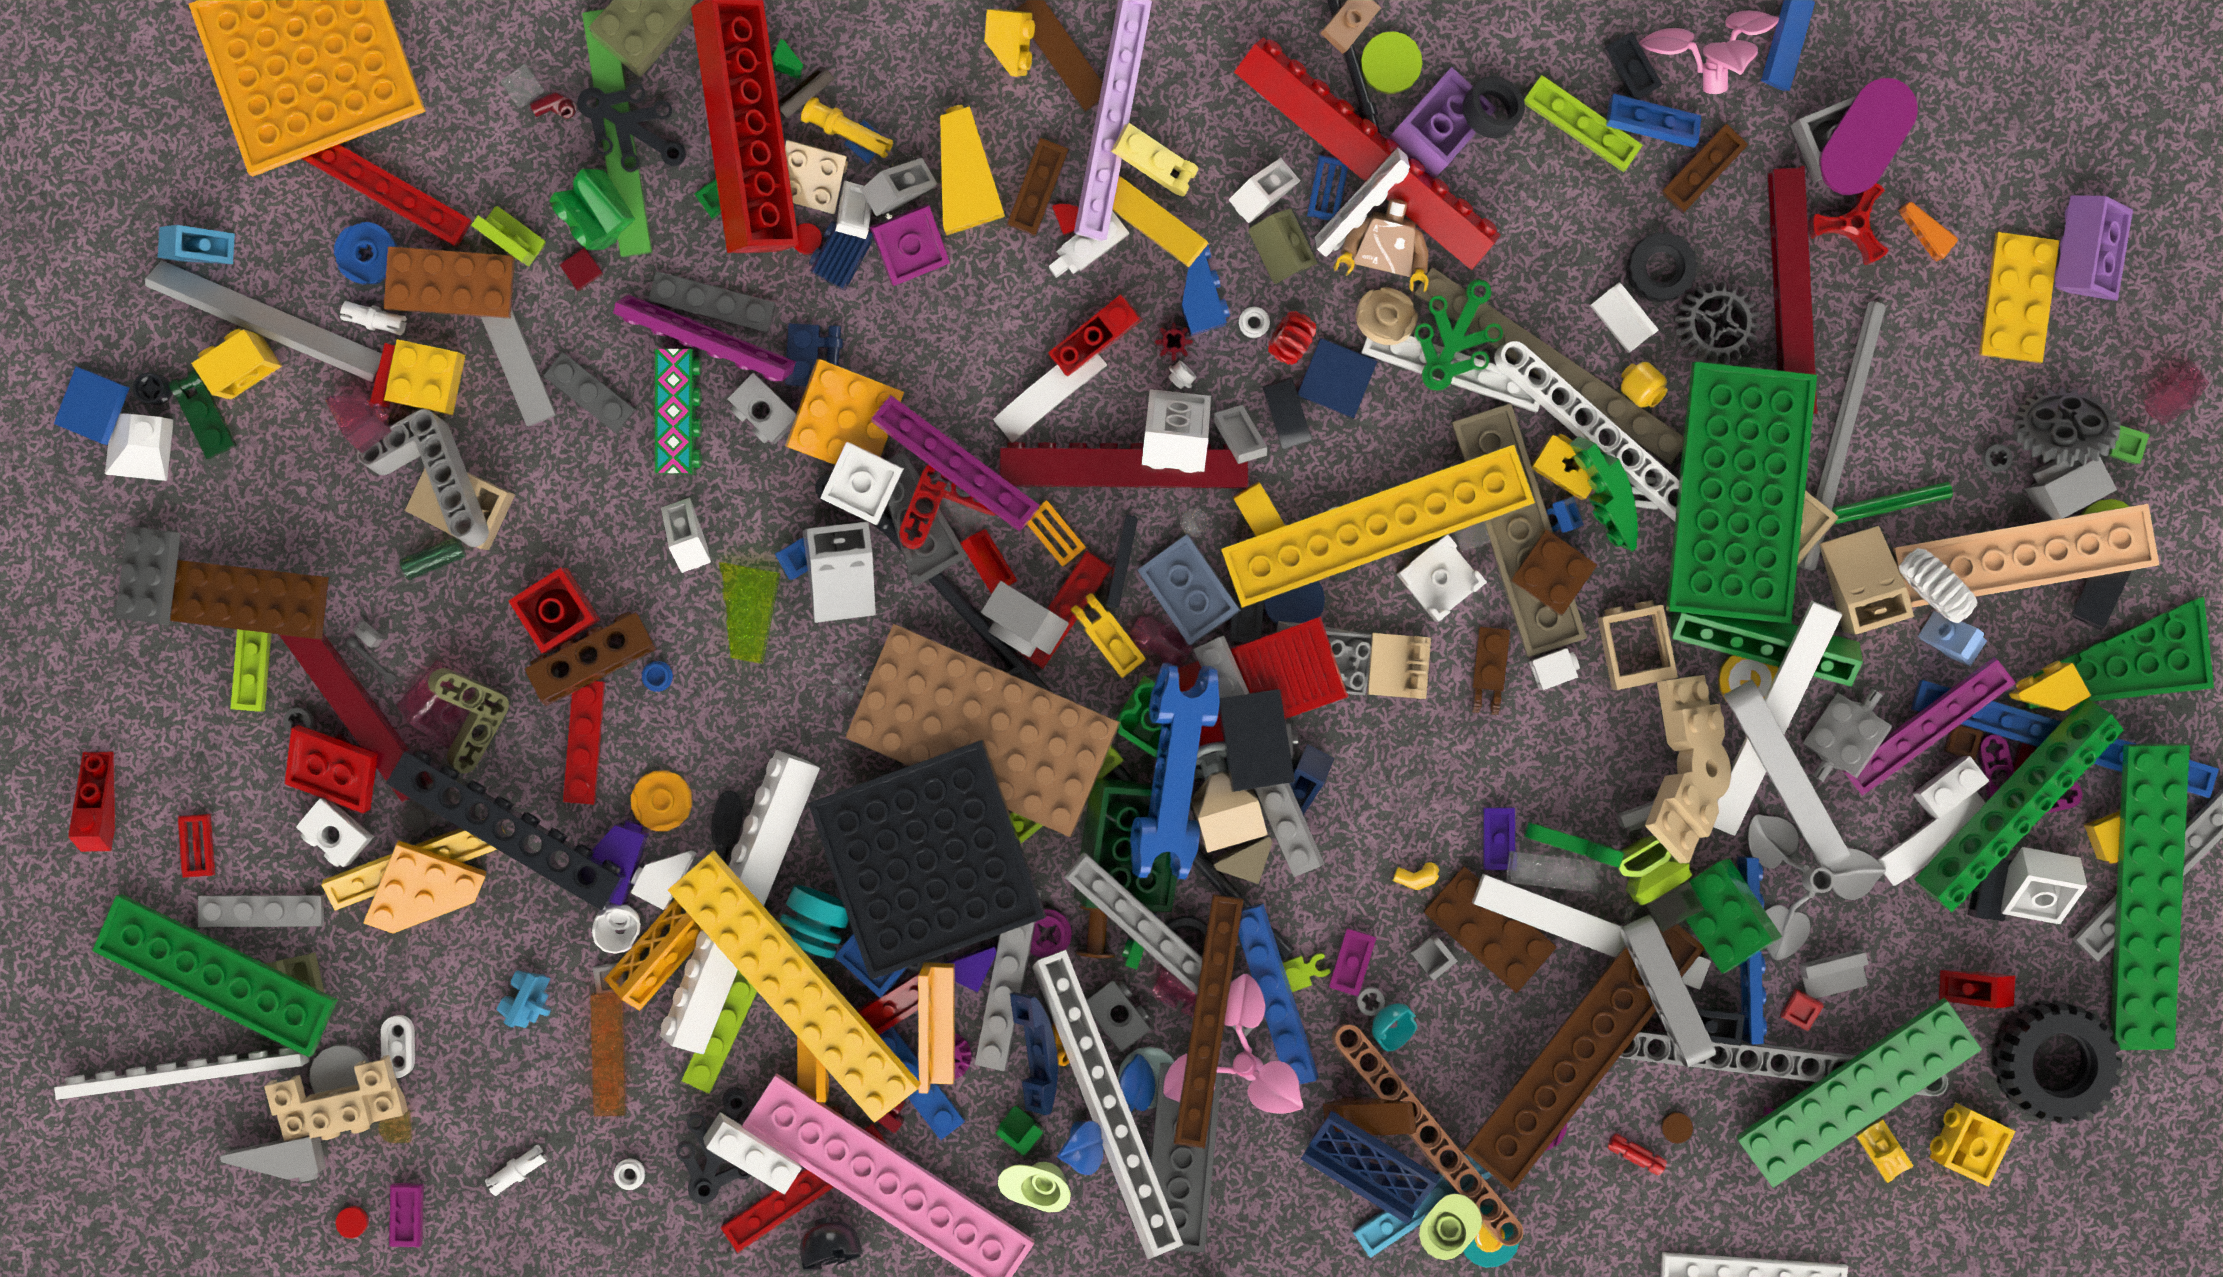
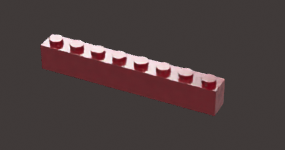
M1008 442L1007 448H1000V476L1014 487L1248 488V461L1238 464L1227 444H1223V450H1211V444H1207L1204 472L1188 473L1175 468L1154 469L1148 465H1142L1144 443H1131L1130 449H1118V443H1100L1099 449H1087V443H1069V448H1056V443L1042 442L1038 443V448H1025V443Z

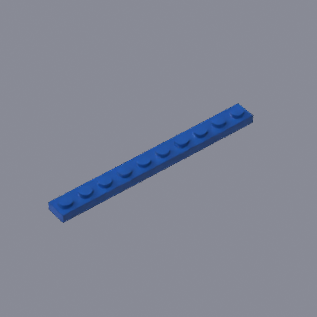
M1919 680L1911 710L1922 711L1951 688ZM1991 701L1961 724L2039 747L2062 722ZM2117 738L2096 759L2094 764L2122 772L2123 744L2135 743ZM2189 760L2187 792L2210 798L2219 769Z

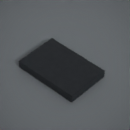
M1127 514L1123 516L1104 603L1105 607L1117 609L1120 606L1138 522L1136 516Z
M1280 689L1219 698V714L1232 792L1295 782Z

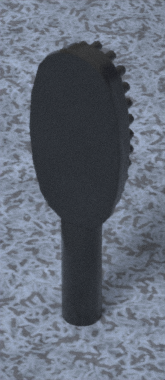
M732 790L725 791L719 796L711 822L712 840L716 845L715 852L725 863L728 848L736 842L743 818L741 798Z

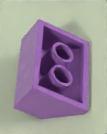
M2070 196L2069 205L2065 210L2066 225L2064 236L2060 240L2061 255L2059 266L2054 274L2056 288L2067 293L2118 301L2133 209L2107 196Z

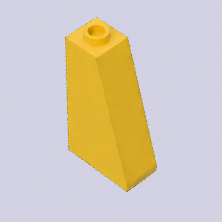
M963 105L950 107L945 110L946 114L940 116L943 227L946 235L1005 217L970 106L964 108Z

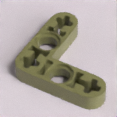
M440 668L434 671L428 680L430 690L439 698L471 711L447 753V762L451 767L460 773H469L478 765L509 708V701L502 693L490 686L450 669ZM449 681L455 686L454 690L446 686H440L441 682ZM475 687L473 698L463 701L464 692L468 688ZM484 698L491 702L497 701V705L495 707L487 706L483 702ZM483 724V733L479 737L472 738L473 729L477 725ZM468 741L474 745L473 748L470 745H466ZM467 755L465 760H458L460 756Z

